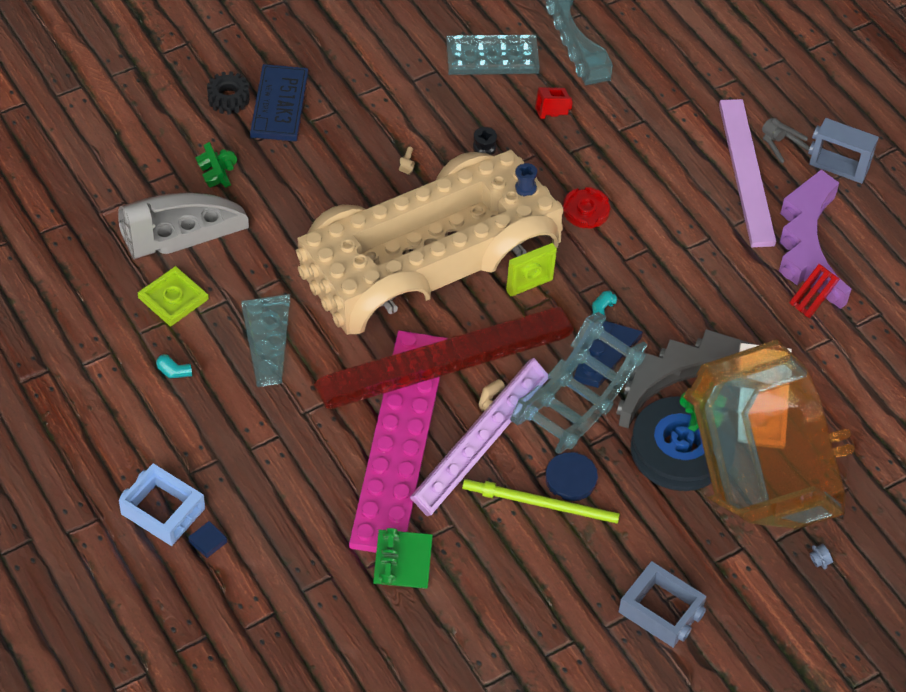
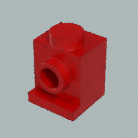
M538 87L535 109L540 119H545L546 115L552 117L568 115V111L572 109V98L569 97L565 88Z

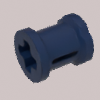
M529 163L520 164L515 169V175L518 178L515 184L516 192L521 196H531L537 191L535 182L537 168Z

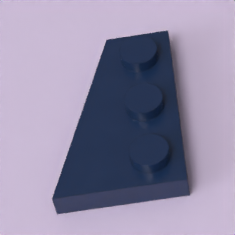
M595 318L574 375V381L598 388L615 369V365L622 357L629 353L630 348L635 342L637 343L642 338L643 331Z

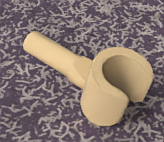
M408 147L405 156L400 158L401 165L399 171L408 175L411 174L415 162L410 160L413 151L412 147Z

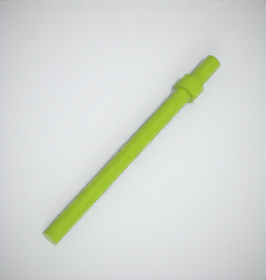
M464 479L462 487L465 490L482 493V496L488 498L496 496L618 524L620 513L496 486V483L489 481L482 483Z

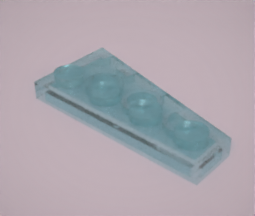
M290 294L241 301L257 387L282 383Z

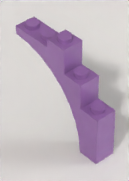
M823 170L817 172L785 197L780 213L786 220L790 221L783 227L780 243L790 251L782 257L779 272L796 285L800 284L803 280L806 281L818 264H821L836 275L827 263L820 248L817 235V220L823 210L835 199L839 182ZM823 272L819 275V277L813 283L811 288H813V286L816 284L819 278L823 275ZM828 277L827 280L820 287V289L818 290L819 293H821V291L831 280L830 277ZM840 279L826 299L841 309L848 302L851 288Z

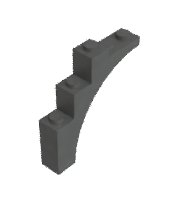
M706 329L703 338L697 339L695 347L670 339L667 348L661 349L659 357L633 350L631 358H625L622 372L625 373L624 384H626L624 395H627L626 400H620L616 414L620 415L619 426L629 428L636 413L646 401L660 390L674 383L694 377L712 375L737 377L739 345L741 343H753Z

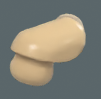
M497 379L483 388L478 403L481 411H485L493 402V397L503 391L505 384L502 380Z

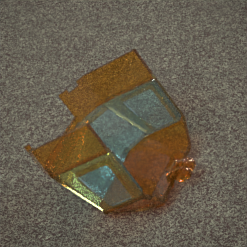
M778 339L702 364L696 374L698 375L692 387L687 389L683 398L694 406L714 491V495L707 498L748 523L792 528L794 530L844 515L846 495L836 457L851 454L855 448L851 444L833 448L832 442L845 440L850 437L851 433L848 429L829 433L822 402L808 369Z

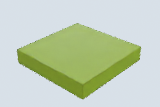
M553 243L509 260L506 291L510 297L553 280L557 248Z
M176 266L138 292V298L170 327L209 300L208 294Z

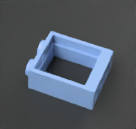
M154 463L147 470H143L139 474L136 482L130 489H125L119 499L121 515L170 546H173L205 510L204 494ZM155 486L183 502L164 524L137 507Z

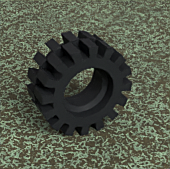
M229 71V75L221 72V76L218 74L214 75V79L211 78L207 84L208 102L210 107L213 106L214 111L219 109V113L224 114V111H227V115H230L231 111H234L236 114L239 113V108L243 111L245 105L248 106L250 100L249 84L244 76L241 78V74L237 73L234 76L231 71ZM225 91H233V92H236V93H234V94H232V95H224V94H221L222 92H225Z

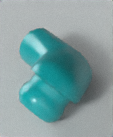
M603 291L592 303L593 321L595 318L605 321V308L607 305L612 307L613 304L617 303V296L611 291Z
M166 354L160 355L156 361L157 368L168 378L192 376L191 364L178 365Z

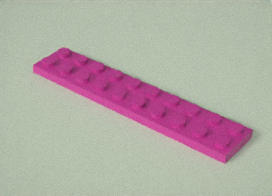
M398 330L349 542L350 549L376 553L379 530L392 528L400 532H408L414 504L410 496L417 489L448 338Z

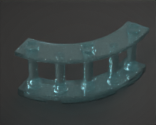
M600 312L586 317L579 333L571 344L574 350L566 361L563 359L559 361L549 373L548 378L550 381L543 388L538 385L527 395L519 399L510 418L516 425H520L526 420H533L559 438L560 441L555 449V452L558 454L567 448L572 449L578 442V439L602 414L606 415L613 406L612 401L622 389L634 368L638 367L645 358L643 352L647 343L643 341L632 348L604 330L602 325L606 316ZM599 338L626 356L618 373L590 355L588 350L595 339ZM585 363L612 381L601 396L573 378L572 373L579 364ZM562 386H568L594 405L583 416H580L557 400L555 394ZM543 406H549L574 424L564 430L538 411Z

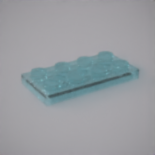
M536 35L446 36L448 75L539 74L540 66Z

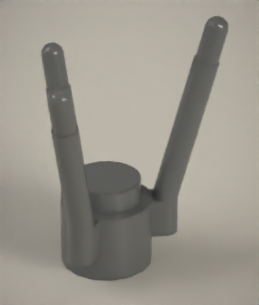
M770 118L763 125L762 132L765 134L763 140L769 144L781 163H784V159L773 142L775 140L781 141L786 136L809 151L810 146L798 139L801 138L807 141L808 137L781 123L778 119Z

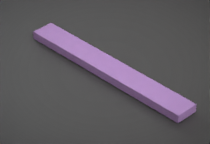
M743 99L720 100L719 108L751 248L775 246L776 238Z
M535 358L530 359L410 496L411 500L426 516L434 513L549 379V374Z

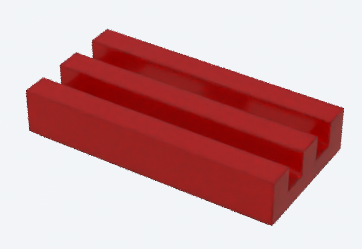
M818 264L789 303L805 316L811 318L840 279L824 266ZM823 272V275L819 278V280L816 282V284L813 286V288L810 290V292L806 295V297L803 299V301L799 304L800 300L803 298V296L806 294V292L810 289V287L813 285V283L816 281V279L819 277V275ZM828 277H830L831 280L821 291V293L818 295V297L815 299L812 305L808 308V310L805 309L807 304L815 296V294L818 292L823 283L827 280Z

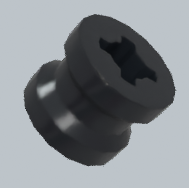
M489 127L478 128L474 132V152L494 154L497 141L496 132Z

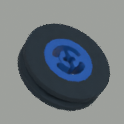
M680 396L657 400L645 407L635 421L631 439L632 458L641 473L659 486L677 491L701 489L716 481L727 466L732 447V436L727 422L718 411L715 412L709 409L710 412L720 416L717 426L712 431L700 426L694 432L688 429L691 413H687L680 404ZM671 435L670 442L666 443L664 439ZM693 443H695L698 448L691 452Z

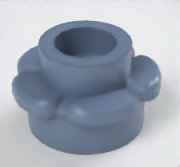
M824 544L817 547L815 545L812 546L813 552L809 554L817 568L822 566L823 569H826L827 565L833 563V559Z

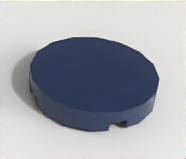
M570 452L557 455L548 463L545 479L547 487L555 496L557 494L567 501H579L587 498L595 489L598 474L597 468L590 459L584 455Z

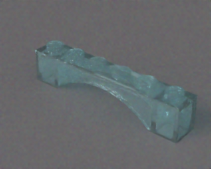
M545 0L548 14H552L555 29L560 31L562 44L567 46L569 58L571 61H574L577 76L582 78L584 85L610 81L613 64L606 49L585 37L575 25L570 13L574 0Z

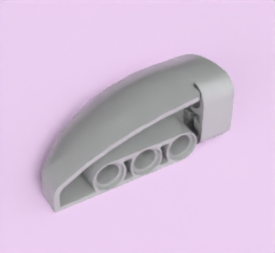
M171 193L157 195L120 206L118 209L119 228L133 259L156 252L155 250L162 254L173 253L249 228L248 217L239 204L209 194Z

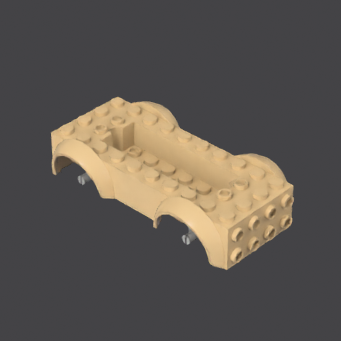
M512 150L496 156L487 153L468 152L450 160L442 168L436 181L368 209L358 205L342 204L323 212L313 222L308 233L297 238L298 249H296V253L300 260L298 271L301 278L309 282L312 293L320 297L325 311L331 312L336 326L341 327L347 335L360 334L365 332L367 321L377 308L384 306L389 314H392V311L393 313L397 311L398 307L392 301L397 295L419 291L425 295L426 301L430 300L431 292L480 270L491 273L496 271L502 258L511 250L514 251L517 257L526 254L527 251L521 246V243L539 235L551 236L552 243L558 248L561 242V231L563 230V207L558 200L556 201L550 195L548 188L543 186L537 180V177L535 178L537 185L535 194L521 196L516 192L515 184L518 178L515 175V169L520 164H524V161L521 157H517ZM448 232H456L448 236Z

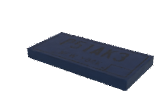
M263 64L250 131L251 138L297 141L308 79V68Z

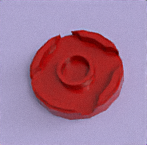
M585 187V189L581 190L579 188L573 189L566 195L563 201V214L574 226L590 229L599 227L607 221L610 215L609 199L600 190L592 187Z

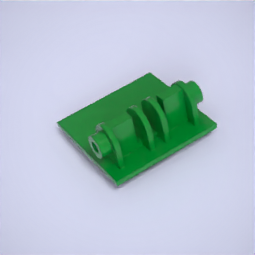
M392 528L379 530L373 584L428 589L433 534L400 532Z

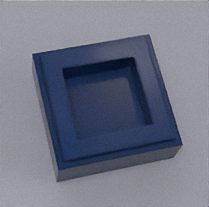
M208 521L189 536V542L208 558L227 543V537Z

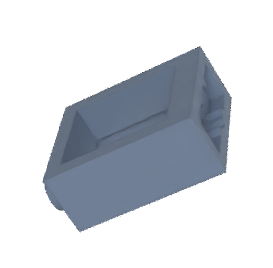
M825 118L822 125H817L812 138L816 141L812 142L808 154L812 155L809 165L862 184L870 168L879 137ZM824 140L861 153L859 162L823 149Z
M651 561L622 597L619 613L674 648L679 640L683 642L688 637L692 629L690 626L694 620L699 622L706 612L704 607L706 595ZM654 584L659 585L690 605L675 626L640 604Z

